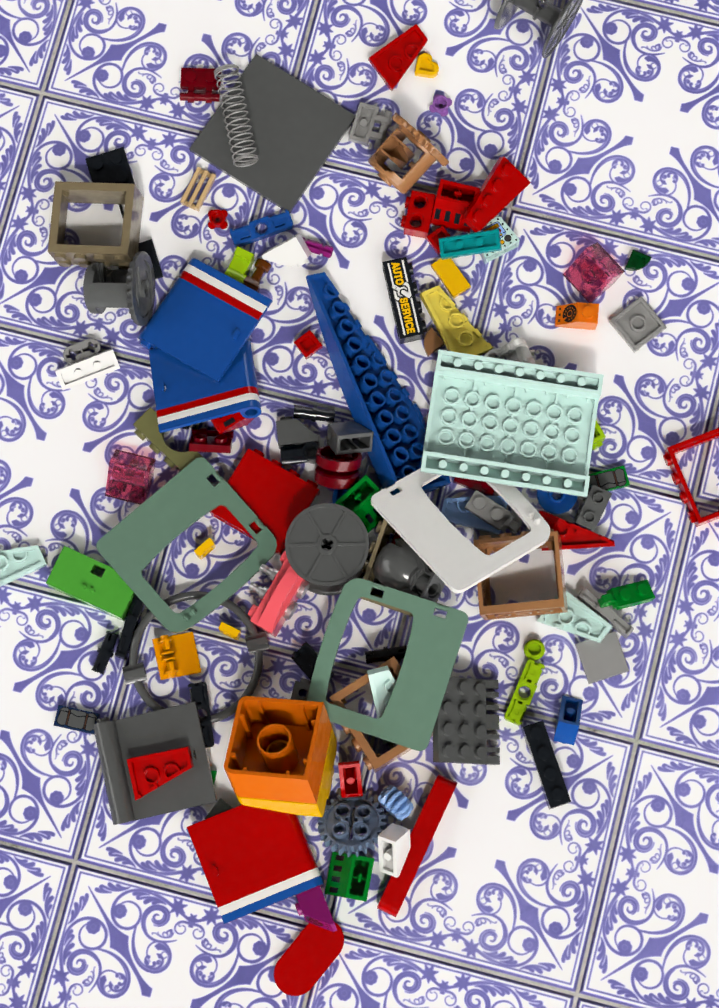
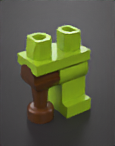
M237 246L234 257L224 274L259 293V282L263 273H268L272 266L267 261L258 258L254 264L255 272L251 277L247 274L255 261L254 254Z

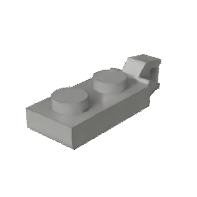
M477 490L465 506L466 510L499 531L505 532L508 529L516 534L521 527L518 522L513 520L515 516L510 511Z

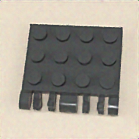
M450 677L433 729V762L500 765V756H487V753H500V748L487 747V740L496 741L500 739L499 734H487V730H499V715L486 714V711L499 710L498 705H486V698L495 699L499 697V692H486V689H499L498 680Z

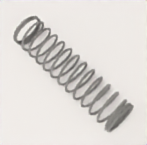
M226 64L216 68L214 76L217 80L216 86L219 87L218 94L221 95L219 98L222 102L221 108L224 109L222 114L225 116L224 122L227 124L225 128L229 131L227 137L230 138L229 145L232 146L230 151L233 153V165L236 167H246L255 164L259 159L258 155L250 154L255 152L256 148L248 147L253 145L255 141L248 139L253 136V133L246 132L252 126L244 125L250 119L244 117L248 114V111L242 110L247 104L240 103L245 100V97L240 96L244 90L238 88L242 85V82L236 81L241 77L237 74L239 67L235 64ZM236 68L234 72L218 74L223 70ZM234 75L239 76L238 78L233 80H222L224 78L231 77ZM219 81H220V82H228V83L222 85L221 87L218 85V82H219ZM231 83H240V85L235 87L223 88ZM220 89L228 90L223 94L220 93ZM234 90H242L234 95H224ZM222 96L230 97L225 101L221 100ZM243 97L240 101L226 102L233 98ZM224 103H225V104H233V105L228 106L227 108H224V107H223V104H224ZM236 105H245L239 109H228ZM225 111H235L227 116L224 114ZM246 112V114L241 116L230 117V115L235 113ZM227 118H238L229 123L226 122ZM248 119V121L244 123L231 124L238 120ZM228 125L237 126L231 130L227 128ZM240 127H250L242 131H233ZM230 132H231V133H240V134H237V135L233 136L232 138L229 136V133H230ZM251 134V136L245 138H235L240 135ZM231 140H243L234 145L231 144ZM252 141V143L248 145L236 146L243 142ZM233 147L242 148L236 152L232 151ZM245 149H254L251 152L238 153ZM251 157L253 158V159H249V160H241V159H244V158H251Z

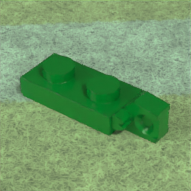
M646 579L607 590V594L601 596L598 604L600 608L612 606L613 609L620 610L651 602L655 599V595Z

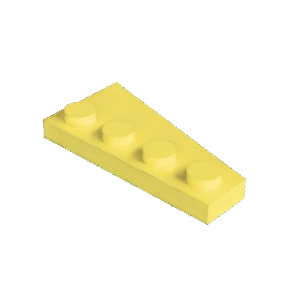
M439 285L420 293L419 296L448 351L480 356L494 348L489 342L485 341L479 330L470 324L464 313H461L455 307L456 304Z

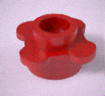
M210 210L208 212L210 219L208 227L210 229L227 228L226 217L228 213L226 210Z

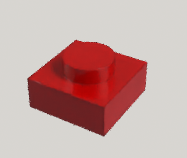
M443 225L426 237V240L438 255L440 254L439 238L451 237Z
M310 330L294 341V345L306 360L323 348L322 344Z

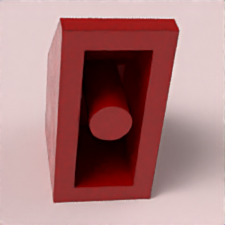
M360 761L338 763L342 798L363 796Z

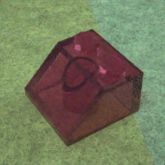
M597 242L587 247L564 272L563 276L588 303H592L609 289L625 271Z

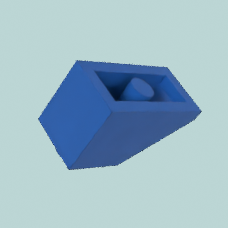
M562 695L553 741L570 745L575 744L580 725L583 700Z

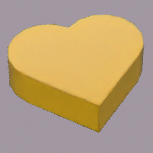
M420 54L417 58L415 76L425 78L436 77L439 72L438 64L432 61L430 54Z

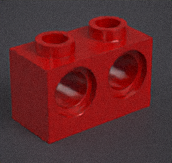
M412 190L411 197H406L405 208L408 209L407 216L403 215L401 221L404 235L426 239L429 234L436 198L435 194ZM416 202H423L425 206L418 208L414 204ZM416 220L419 221L421 225L418 227H414L410 223Z

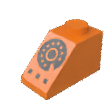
M576 302L556 306L555 327L596 330L599 304Z

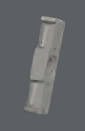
M586 587L577 595L580 601L611 624L612 628L627 639L633 632L634 628L618 616L609 606L600 608L598 604L599 599Z

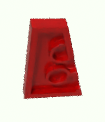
M417 24L368 58V61L391 92L428 41Z
M189 746L126 759L135 801L194 767Z

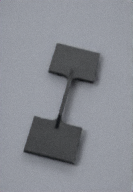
M124 147L85 159L93 183L135 184ZM118 204L123 218V206L121 204ZM152 239L139 243L138 252L144 251L151 258L155 279L162 278L163 274Z

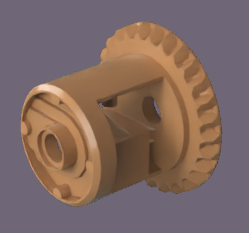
M395 113L392 119L398 127L368 159V163L379 172L377 175L390 187L393 185L402 194H406L435 161L442 166H446L449 161L430 143L431 140L419 129L416 130L399 114ZM408 138L424 154L416 163H409L408 166L411 169L401 179L384 162L389 158L402 170L415 155L403 143Z

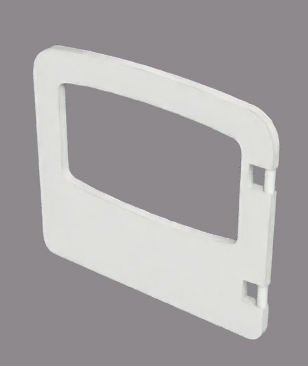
M420 468L398 480L392 486L375 493L371 498V505L454 593H462L542 546L548 541L550 536L548 523L515 486L486 482L507 502L530 530L526 535L492 555L484 554L464 537L439 511L422 489L424 485L442 475L420 472ZM398 488L401 492L393 496L390 492Z

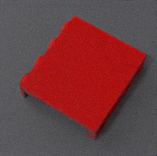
M248 448L227 483L274 535L277 543L275 553L281 556L285 551V538L290 524L300 512L311 506L316 496H319L320 489L317 488L318 485L309 479L304 481L299 478L301 475L292 469L287 471L282 468L283 465L277 460L272 459L270 461L264 458L265 454L257 449L252 451ZM218 506L210 511L213 517L255 540L225 506ZM255 522L249 525L256 534L261 531V528Z

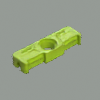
M531 659L526 662L504 715L506 721L518 726L522 724L519 721H522L527 706L531 703L542 673L541 669H545L543 664H538ZM521 687L529 688L530 696L528 698L519 696L518 691Z

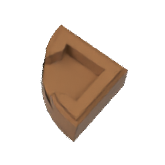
M433 328L428 330L424 338V350L428 357L444 345V342Z

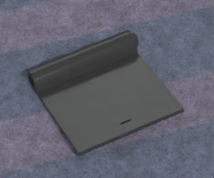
M196 701L119 720L109 721V717L96 720L97 724H94L93 728L113 825L217 802ZM189 746L194 767L135 801L126 759Z

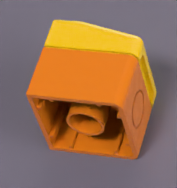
M244 696L239 700L224 762V770L240 804L295 815L323 817L326 801L330 795L334 774L333 766L337 751V740L324 702Z

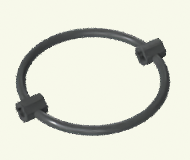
M184 592L164 599L168 606L182 601L199 600L209 592ZM229 599L222 606L237 615L248 629L250 635L245 636L249 654L255 653L254 670L244 693L231 706L211 715V723L228 718L236 712L238 702L242 697L252 696L262 673L263 651L270 649L266 632L258 633L245 611ZM149 610L138 624L132 637L129 650V666L122 667L126 685L134 684L143 701L153 711L165 708L159 705L145 689L142 681L147 680L146 670L143 662L137 664L138 647L141 637L148 624L155 617ZM207 716L199 717L200 722L206 720Z

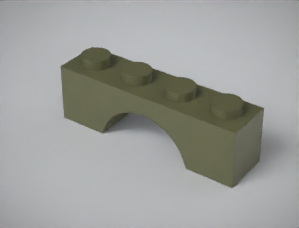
M151 407L133 424L136 429L134 433L142 441L146 439L154 453L157 455L161 453L165 457L163 461L171 469L175 467L181 471L196 458H204L198 452H178L169 448L164 442V433L159 432L157 413Z

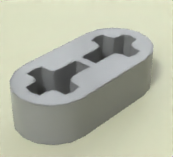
M96 339L84 340L67 347L63 352V358L68 365L101 353V345ZM90 344L96 347L94 353H91L90 350L86 351L89 349ZM70 352L78 354L75 356V360L67 358L70 356Z

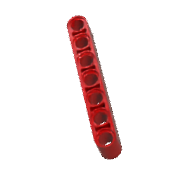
M438 774L410 834L411 848L400 876L397 878L391 876L377 909L394 917L397 916L458 782Z

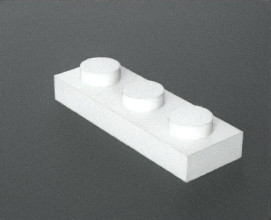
M113 348L56 369L55 372L62 390L120 369Z

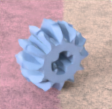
M389 785L378 796V802L398 821L407 818L414 808L411 801L393 785Z

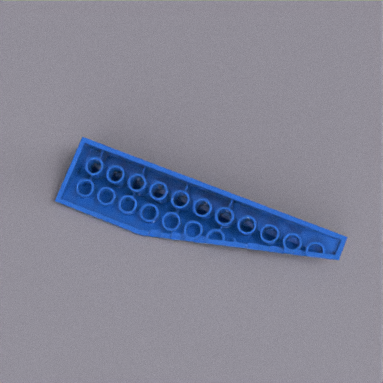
M326 273L307 275L306 280L316 316L343 395L354 421L373 431L372 451L367 453L382 488H388L398 480L421 468L427 427L426 422L417 404H413L408 396L410 394L408 391L402 388L396 380L398 377L394 371H390L387 367V361L369 335H365L362 331V325L358 319L355 320L350 314L349 306L341 301L338 296L339 292ZM442 475L424 485L422 489L425 493L449 485L451 481L449 476ZM397 488L390 493L394 496L401 491Z

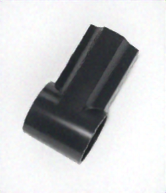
M307 442L303 445L280 447L282 465L315 464L316 455L309 457L307 452L310 449L318 450L320 448L319 445L315 442Z

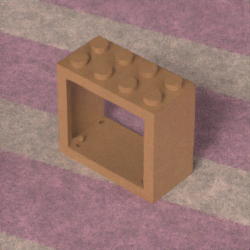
M550 529L548 541L537 548H549V550L554 551L558 599L492 605L490 578L488 577L477 584L479 612L484 620L568 612L562 542L558 531ZM530 531L520 532V535L512 536V533L499 534V537L491 538V535L479 536V539L473 540L474 546L484 554L491 555Z
M393 656L376 668L388 665L397 681L401 666ZM368 674L363 675L330 696V702L346 708L344 705L347 703L345 697L369 683ZM340 725L346 735L350 733L353 737L351 743L357 752L362 751L365 756L362 758L369 771L373 769L376 773L412 750L397 745L383 755H380V753L375 754L362 732Z

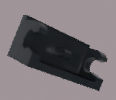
M305 642L298 651L292 654L291 659L311 680L318 654Z

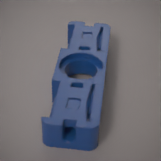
M285 210V213L251 221L249 225L234 229V231L231 228L230 236L236 248L237 246L242 247L293 229V221L289 211ZM259 224H264L267 226V231L262 234L258 233L256 227Z

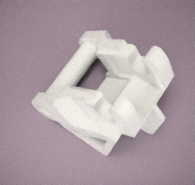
M517 337L502 347L493 348L484 355L485 357L496 358V355L498 357L505 356L507 360L536 364L533 358L535 350H529L524 338Z

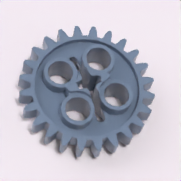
M365 793L361 797L342 798L338 795V801L330 799L331 806L326 805L323 817L318 819V832L320 833L321 841H324L325 847L330 846L331 852L338 849L340 856L345 851L348 857H350L352 852H355L357 857H359V851L367 854L368 847L375 850L374 843L378 844V835L387 828V818L384 808H380V803H374L373 797L366 800ZM356 809L354 813L355 821L353 822L352 840H349L350 827L352 826V810Z

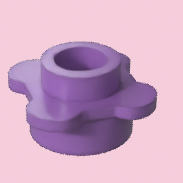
M436 94L433 97V104L430 105L429 110L432 113L437 112L443 117L447 116L452 100L443 95Z

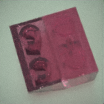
M116 449L109 462L105 496L141 505L148 498L156 459Z

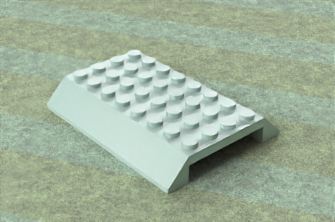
M439 349L420 472L587 497L596 416L604 375Z

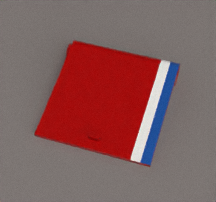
M240 805L187 827L224 924L324 884L299 818L295 814Z

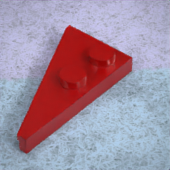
M543 510L539 511L550 529L558 531L561 537L562 550L615 546V541ZM541 548L542 551L549 550V548Z

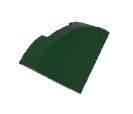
M633 250L625 270H641L649 264L652 257Z

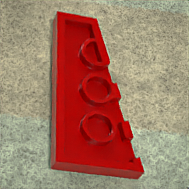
M505 156L499 157L461 220L474 232L480 231L531 182Z

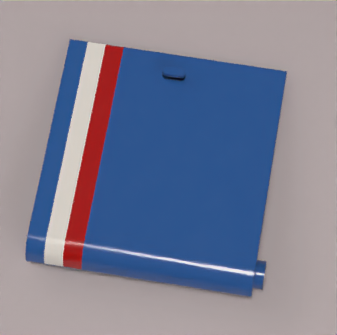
M192 257L139 335V344L147 350L157 347L204 375L220 382L273 301Z
M250 336L220 382L213 380L158 348L149 350L160 433L238 412L244 418H255L261 414Z

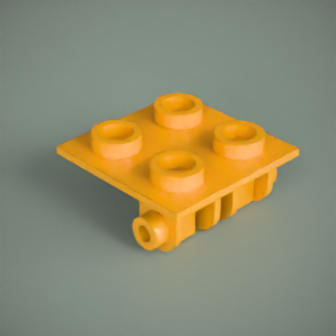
M193 632L172 636L163 635L160 638L152 639L160 680L201 673Z

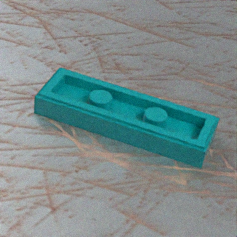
M499 229L439 238L441 259L502 250Z

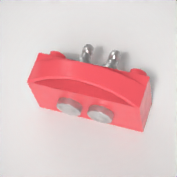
M286 551L280 557V561L283 564L280 570L277 568L273 569L265 564H262L259 568L261 572L270 576L272 584L269 588L258 586L254 582H251L249 585V589L259 594L262 600L259 606L253 604L248 612V616L251 618L250 621L274 637L277 636L286 619L290 620L298 607L296 603L298 598L302 599L310 586L308 581L301 578L293 570L287 559Z

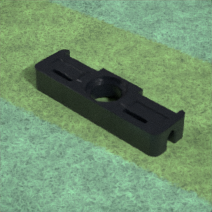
M134 594L115 652L116 657L127 660L131 640L144 608L143 602L136 594Z
M206 682L190 683L188 687H191L189 689L191 702L196 701L198 710L203 709L207 712L206 720L201 722L206 748L213 747L214 739Z

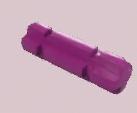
M302 237L312 253L323 254L324 257L331 258L334 250L332 246H323V243L310 239L305 240Z

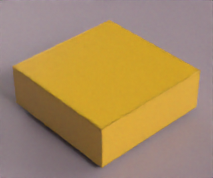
M209 537L194 550L195 555L202 560L216 548V545Z
M221 622L218 628L219 631L235 640H239L241 631Z

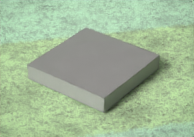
M642 296L609 320L612 327L634 353L667 328Z
M616 631L608 633L601 643L586 640L575 644L588 684L629 672Z

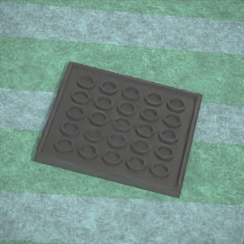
M256 54L237 81L242 82V85L238 88L244 90L240 96L245 97V100L240 103L247 104L242 109L248 111V114L244 117L250 119L244 125L252 126L250 130L246 131L253 133V136L248 139L255 141L253 145L248 147L256 148V151L250 154L258 155L259 160L255 164L246 167H236L233 165V153L230 151L232 146L229 145L230 138L227 137L229 131L225 128L227 124L224 122L225 116L222 114L224 109L221 108V105L189 149L190 152L284 211L288 210L291 213L354 122L356 115ZM242 90L231 91L228 95L240 93ZM243 97L233 98L226 102L240 101ZM224 103V104H223V107H224V108H227L228 106L233 105V104H225V103ZM236 105L228 109H239L245 105ZM225 111L224 114L227 116L235 111ZM246 112L235 113L230 115V117L241 116L246 114ZM227 118L226 122L229 123L238 118ZM248 119L238 120L231 124L244 123L248 121ZM228 125L227 128L231 130L237 126ZM240 127L233 131H242L250 127ZM230 132V133H229V136L232 138L233 136H235V135H237V134H240V133H231V132ZM244 134L235 138H245L251 136V134ZM231 140V144L234 145L243 140ZM252 141L243 142L236 146L251 144ZM233 147L232 151L236 152L242 148ZM245 149L238 153L251 152L254 149ZM251 157V158H244V159H241V160H249V159H253V158H252V157Z

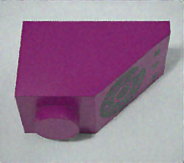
M320 885L296 895L298 903H295V907L299 916L304 915L306 922L332 932L337 931Z

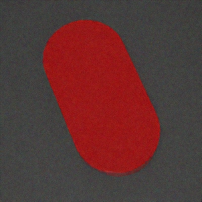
M334 922L337 928L335 932L311 923L307 924L281 956L274 968V980L282 992L291 996H300L307 993L340 954L344 945V935L336 922Z

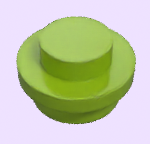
M532 639L525 644L524 654L528 659L538 660L544 655L545 647L541 641Z

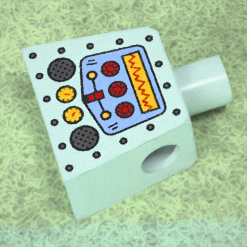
M500 216L492 219L485 227L478 231L499 229L502 250L482 253L481 256L485 264L519 247V238Z

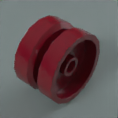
M329 446L319 448L316 452V464L318 466L315 468V482L332 489L352 488L360 480L359 468L362 462V454L336 455Z

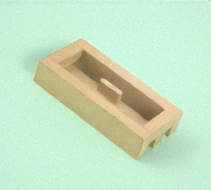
M197 167L180 203L199 212L216 179V174H211L209 171H204ZM200 174H201L202 177H201L200 181L198 182V184H197V186H196V188H195V190H194V192H193V194H192V196H191V198H190V200H189V202H188L187 200H188V198H189V196H190V194H191V192H192V190H193V188H194V186H195V184H196V182H197V180H198V178H199V176H200ZM206 177L209 178L197 204L194 205L193 203Z

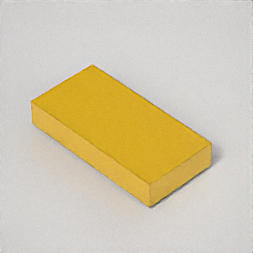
M440 258L431 264V268L453 299L471 288L451 258L444 260Z

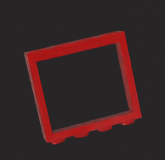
M719 428L667 447L664 452L665 455H663L666 465L672 469L671 477L674 484L680 488V499L689 509L687 512L688 518L696 527L719 519V511L700 517L675 454L719 438Z

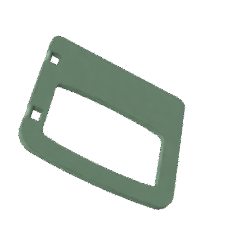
M198 457L100 538L96 548L164 628L173 633H182L212 613L259 572L260 566L266 564L275 555L277 543L271 531L259 520L205 458ZM210 475H213L219 481L215 487L207 479ZM218 506H225L258 544L257 548L240 566L204 597L184 611L175 613L144 579L142 571L166 546L191 525ZM253 522L261 528L258 534L249 527Z
M356 578L350 580L344 585L329 620L314 667L307 701L324 702L330 722L416 751L425 750L429 745L469 619L468 615L461 610L366 579ZM372 588L384 591L382 598L370 595ZM361 597L408 611L413 615L411 633L403 663L389 702L380 718H373L332 704L326 698L341 639L351 613ZM435 608L447 612L445 619L433 615Z

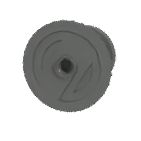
M144 251L135 253L133 261L129 263V269H106L103 263L92 262L87 267L84 275L83 294L85 305L90 313L102 314L106 308H129V314H131V319L138 326L148 324L153 313L155 301V275L148 253Z

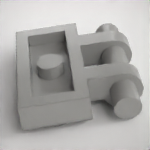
M360 102L348 141L368 146L371 139L375 141L373 148L377 150L387 139L386 132L388 127L391 126L393 113L385 110L384 116L378 115L379 107ZM375 123L380 124L378 132L373 131Z

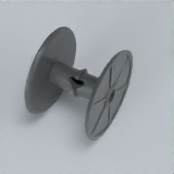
M504 0L494 23L496 30L503 28L518 8L532 15L533 20L539 19L552 27L542 49V57L544 59L550 56L558 46L583 0H569L562 10L548 2V0H540L548 5L547 8L541 7L539 0Z
M321 503L306 508L294 518L286 534L285 551L293 570L310 583L308 591L326 596L341 594L347 582L352 579L363 578L365 573L362 572L365 561L369 560L370 555L369 537L364 523L353 511L338 504Z

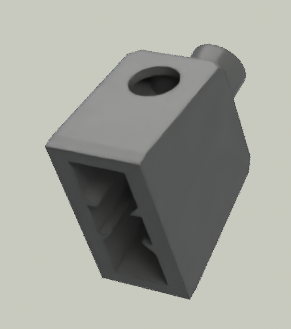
M355 421L333 422L328 425L327 444L336 455L372 451L373 431Z

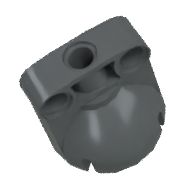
M402 537L395 539V544L388 543L376 557L373 566L376 583L433 602L437 601L445 583Z

